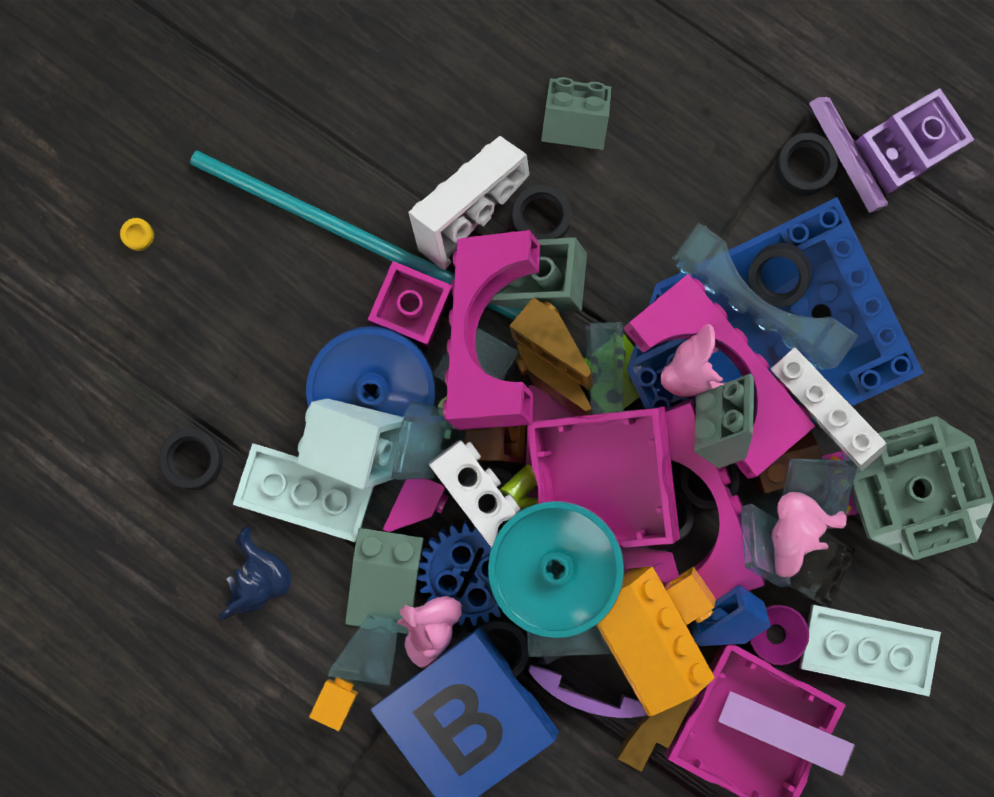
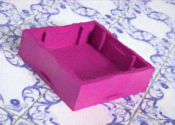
M665 407L533 421L532 425H527L532 469L538 486V504L563 501L589 509L610 527L619 545L622 547L673 544L680 539Z
M734 644L720 645L709 666L715 678L695 696L664 756L671 762L710 783L718 784L739 797H800L807 783L813 763L718 722L730 691L829 734H832L846 705L816 688L791 677Z

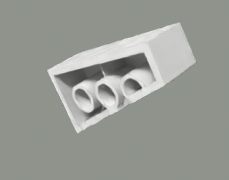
M499 136L492 143L487 144L468 163H464L449 179L440 183L425 199L416 203L408 213L418 251L445 270L451 264L448 258L457 249V239L467 238L478 224L484 227L491 219L494 206L497 203L503 205L530 175L527 154Z

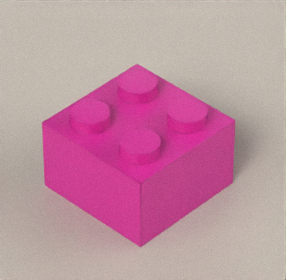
M392 261L368 317V322L370 326L387 328L402 334L416 345L429 350L452 296V285Z

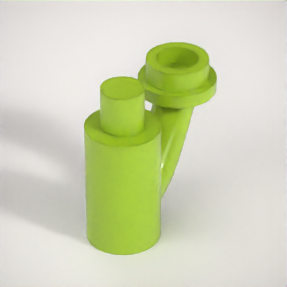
M525 465L499 490L504 498L509 494L520 509L523 510L538 504V498H529L527 496L537 486L532 466Z

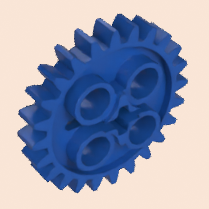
M468 520L464 521L463 529L461 530L458 529L455 523H452L450 534L441 528L438 533L440 540L434 537L430 538L429 544L433 549L424 548L422 555L427 559L420 560L419 568L426 571L419 573L417 579L427 582L421 586L420 592L431 593L426 603L437 597L448 596L455 598L462 605L459 625L464 623L466 617H470L472 625L476 626L479 616L488 623L491 612L498 618L501 617V608L491 590L488 570L483 566V563L489 560L490 545L476 527L475 529H470ZM465 546L470 550L471 555L467 558H460L455 554L454 548ZM483 548L484 552L477 563L475 574L471 576L463 596L458 598L456 594L462 586L465 574L470 569L478 549ZM446 574L452 575L456 578L457 584L447 586L442 583L440 577ZM474 588H480L485 591L487 596L479 600L474 599L470 595V591Z

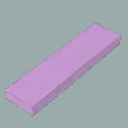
M818 97L811 101L809 104L869 213L879 211L888 206L886 198L831 99L828 97Z
M731 691L718 720L720 723L841 776L845 773L855 747L850 742Z

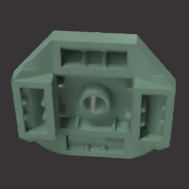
M938 416L878 433L887 443V450L863 471L854 464L848 474L849 483L867 538L910 560L921 559L977 542L994 500L974 439L947 424L946 421ZM916 480L920 481L925 488L921 498L913 493L912 487Z

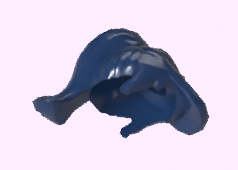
M249 526L243 527L235 540L247 559L242 566V571L236 569L234 572L237 584L232 577H227L226 579L232 592V601L228 600L227 604L229 607L219 614L218 618L220 620L229 618L237 613H249L259 610L271 598L280 597L285 594L291 585V573L286 564L276 555L264 551L253 544L250 537L251 528Z

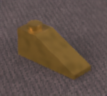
M533 297L510 324L513 340L588 390H591L594 386L591 371L560 317L559 311L547 301L542 303Z
M517 345L520 357L515 358L523 376L528 374L535 386L577 416L593 415L592 408L578 382L522 345Z

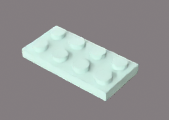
M252 443L233 505L356 542L358 528L362 527L374 486L366 489L358 488L297 464L298 457Z
M811 605L807 623L809 642L801 656L800 669L920 695H930L941 632Z

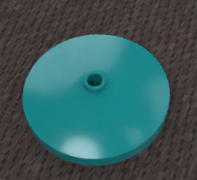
M544 502L518 512L499 531L489 556V582L499 607L516 625L539 636L551 638L569 637L585 632L598 624L614 606L623 584V555L613 531L598 515L587 508L569 502ZM556 561L560 565H564V571L560 574L555 573L552 568L553 563Z

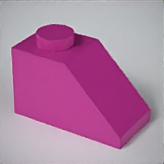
M410 471L383 530L392 533L430 519L434 516L435 512L441 514L449 498L448 495L444 494L446 487Z

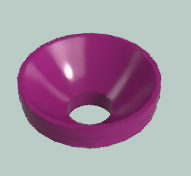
M782 605L767 607L766 611L770 626L774 624L780 625L784 629L785 637L780 643L773 644L767 638L766 629L751 639L750 644L754 652L764 661L774 665L790 664L800 658L807 648L809 642L807 623L801 614L793 608Z

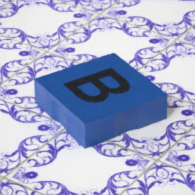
M481 625L445 651L430 666L414 674L380 699L371 709L435 797L480 796L555 742L559 730L533 695L518 682L512 673L509 663Z

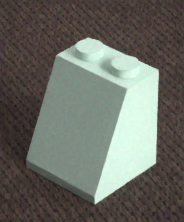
M331 399L311 402L305 414L306 426L304 435L298 444L299 456L297 464L361 489L393 480L409 419Z

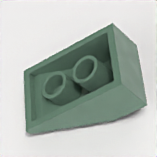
M576 237L538 240L540 243L539 273L514 280L502 288L488 303L524 309L534 297L542 303L544 301L551 303L557 308L559 313L582 312L587 252Z
M358 528L345 624L404 634L409 633V630L401 624L398 625L397 621L404 619L400 615V609L405 604L414 607L424 538Z

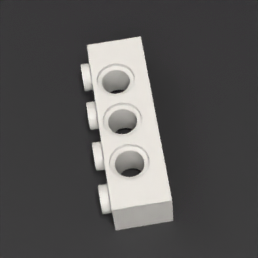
M793 348L770 369L772 375L776 379H780L790 390V395L796 402L803 405L809 411L812 419L861 471L887 450V443L796 348Z
M458 440L430 461L428 465L492 548L498 535L499 525L503 521L510 520L521 509L509 494L504 498L497 489L501 482L492 470L488 468L484 471L477 460L481 456L470 442L464 445L461 440ZM470 467L475 471V481L471 485L463 486L458 481V474L463 468ZM485 494H491L495 498V506L488 512H483L478 507L480 497Z

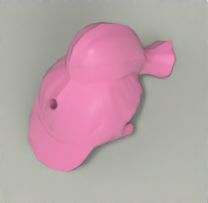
M710 324L704 325L696 335L678 347L673 361L665 366L661 372V384L665 390L680 397H694L725 384L720 383L723 381V378L712 369V364L708 361L712 352L718 351V348L714 347L715 331L713 326Z
M789 492L782 496L777 506L779 519L771 534L776 574L783 578L794 576L800 571L805 554L814 550H827L828 545L825 542H819V538L825 533L827 528L843 529L846 526L847 517L844 511L830 516L823 511L814 499L806 494Z
M448 596L437 597L428 601L423 606L414 608L405 604L400 609V615L404 619L398 620L397 624H401L409 630L405 640V648L413 663L420 668L428 667L440 657L449 645L452 637V626L459 621L462 615V605L455 598Z

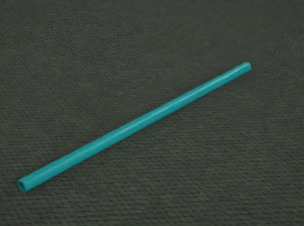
M198 150L192 155L191 165L390 261L450 285L455 280L454 273L443 270L427 260ZM491 304L486 306L513 320L523 310Z

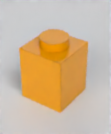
M694 567L666 584L665 589L686 625L694 620L700 623L712 615L716 598Z
M336 677L335 681L328 679L309 718L340 731L358 694L357 691L352 689L354 684L340 677Z

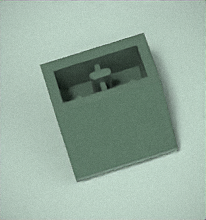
M565 77L558 79L550 78L541 141L603 150L609 119L611 87L605 86L600 82L581 83L574 82L572 79Z
M747 374L696 395L694 452L718 468L744 460L747 457L753 436V375Z

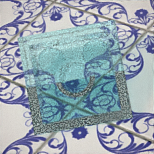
M415 401L411 403L403 416L391 478L398 480L433 479L436 474L428 463L445 451L442 450L444 438L450 439L453 425L444 417L443 408Z

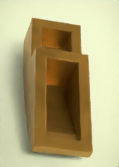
M695 697L654 716L645 715L626 737L616 757L642 772L656 743L669 749Z

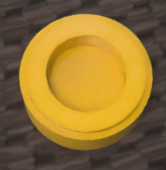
M132 218L123 224L120 237L129 249L142 251L152 244L154 232L145 220Z

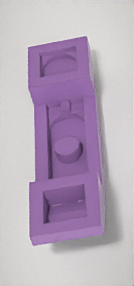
M531 663L529 664L528 671L533 678L550 694L572 707L606 717L632 718L647 715L639 699L621 694L619 704L616 706L559 687L562 677L560 673Z

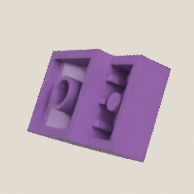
M939 88L863 134L854 143L886 195H889L967 146L975 139Z

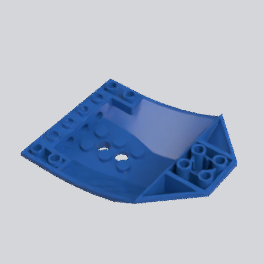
M837 197L724 253L656 283L649 303L650 306L689 274L692 279L696 278L704 285L706 289L705 294L712 303H717L724 309L727 314L726 319L734 329L738 328L744 333L748 339L747 345L752 351L764 357L769 364L768 370L770 372V369L793 348H796L851 406L923 374L920 364ZM776 243L792 244L801 249L809 258L813 271L811 284L802 299L791 306L782 308L767 306L757 300L751 292L748 283L749 267L757 254L768 245ZM775 257L764 264L761 278L767 289L774 293L782 294L790 292L796 287L799 282V271L794 262L788 258ZM824 304L829 307L831 316L827 322L818 323L813 319L812 311L817 305ZM795 318L801 323L802 329L799 335L789 337L784 333L783 324L787 319ZM688 339L666 341L657 344L644 353L635 344L627 371L645 409L668 408L691 398L696 406V396H676L665 390L661 384V372L665 366L673 361L678 347ZM719 350L715 353L712 352L708 361L712 364V369L723 378V381L720 383H727L742 377L736 366L726 355ZM811 417V422L815 424L816 422Z

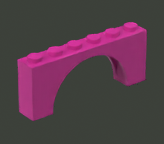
M530 230L457 239V251L453 253L455 280L451 283L453 309L449 312V322L452 327L451 339L447 342V352L450 358L449 369L445 372L447 400L443 403L445 419L457 430L532 425L533 393L523 382L503 381L485 373L476 352L477 326L490 300L502 288L514 280L539 273L540 243Z
M687 274L623 327V329L644 353L657 344L666 341L690 339L706 324L714 327V347L718 348L719 351L733 362L741 376L747 374L754 376L753 436L746 459L735 464L747 479L757 477L813 429L815 425L810 420L811 415L803 405L796 404L789 395L790 390L786 385L771 374L768 370L769 364L764 357L758 353L755 354L747 345L748 339L744 333L738 328L734 329L727 321V314L724 309L717 303L713 304L707 297L704 285L698 279H692Z
M692 398L665 408L671 460L688 467L701 477L711 490L719 512L720 526L717 539L709 553L694 568L716 600L738 585H741L748 591L764 586V574L768 573V569L763 556H756L752 547L756 540L750 525H743L740 514H743L744 510L737 495L732 496L728 484L732 482L726 466L718 468L694 452L696 406Z

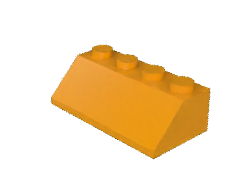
M653 566L629 568L626 570L617 601L609 613L596 626L647 715L654 716L695 697L715 677Z

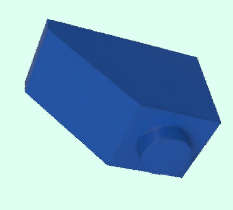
M741 585L736 586L717 599L712 609L713 613L707 619L700 623H697L695 620L690 622L694 641L698 646L745 644L771 627L765 603Z

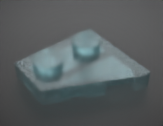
M368 615L331 666L328 676L390 686L399 630L398 619Z

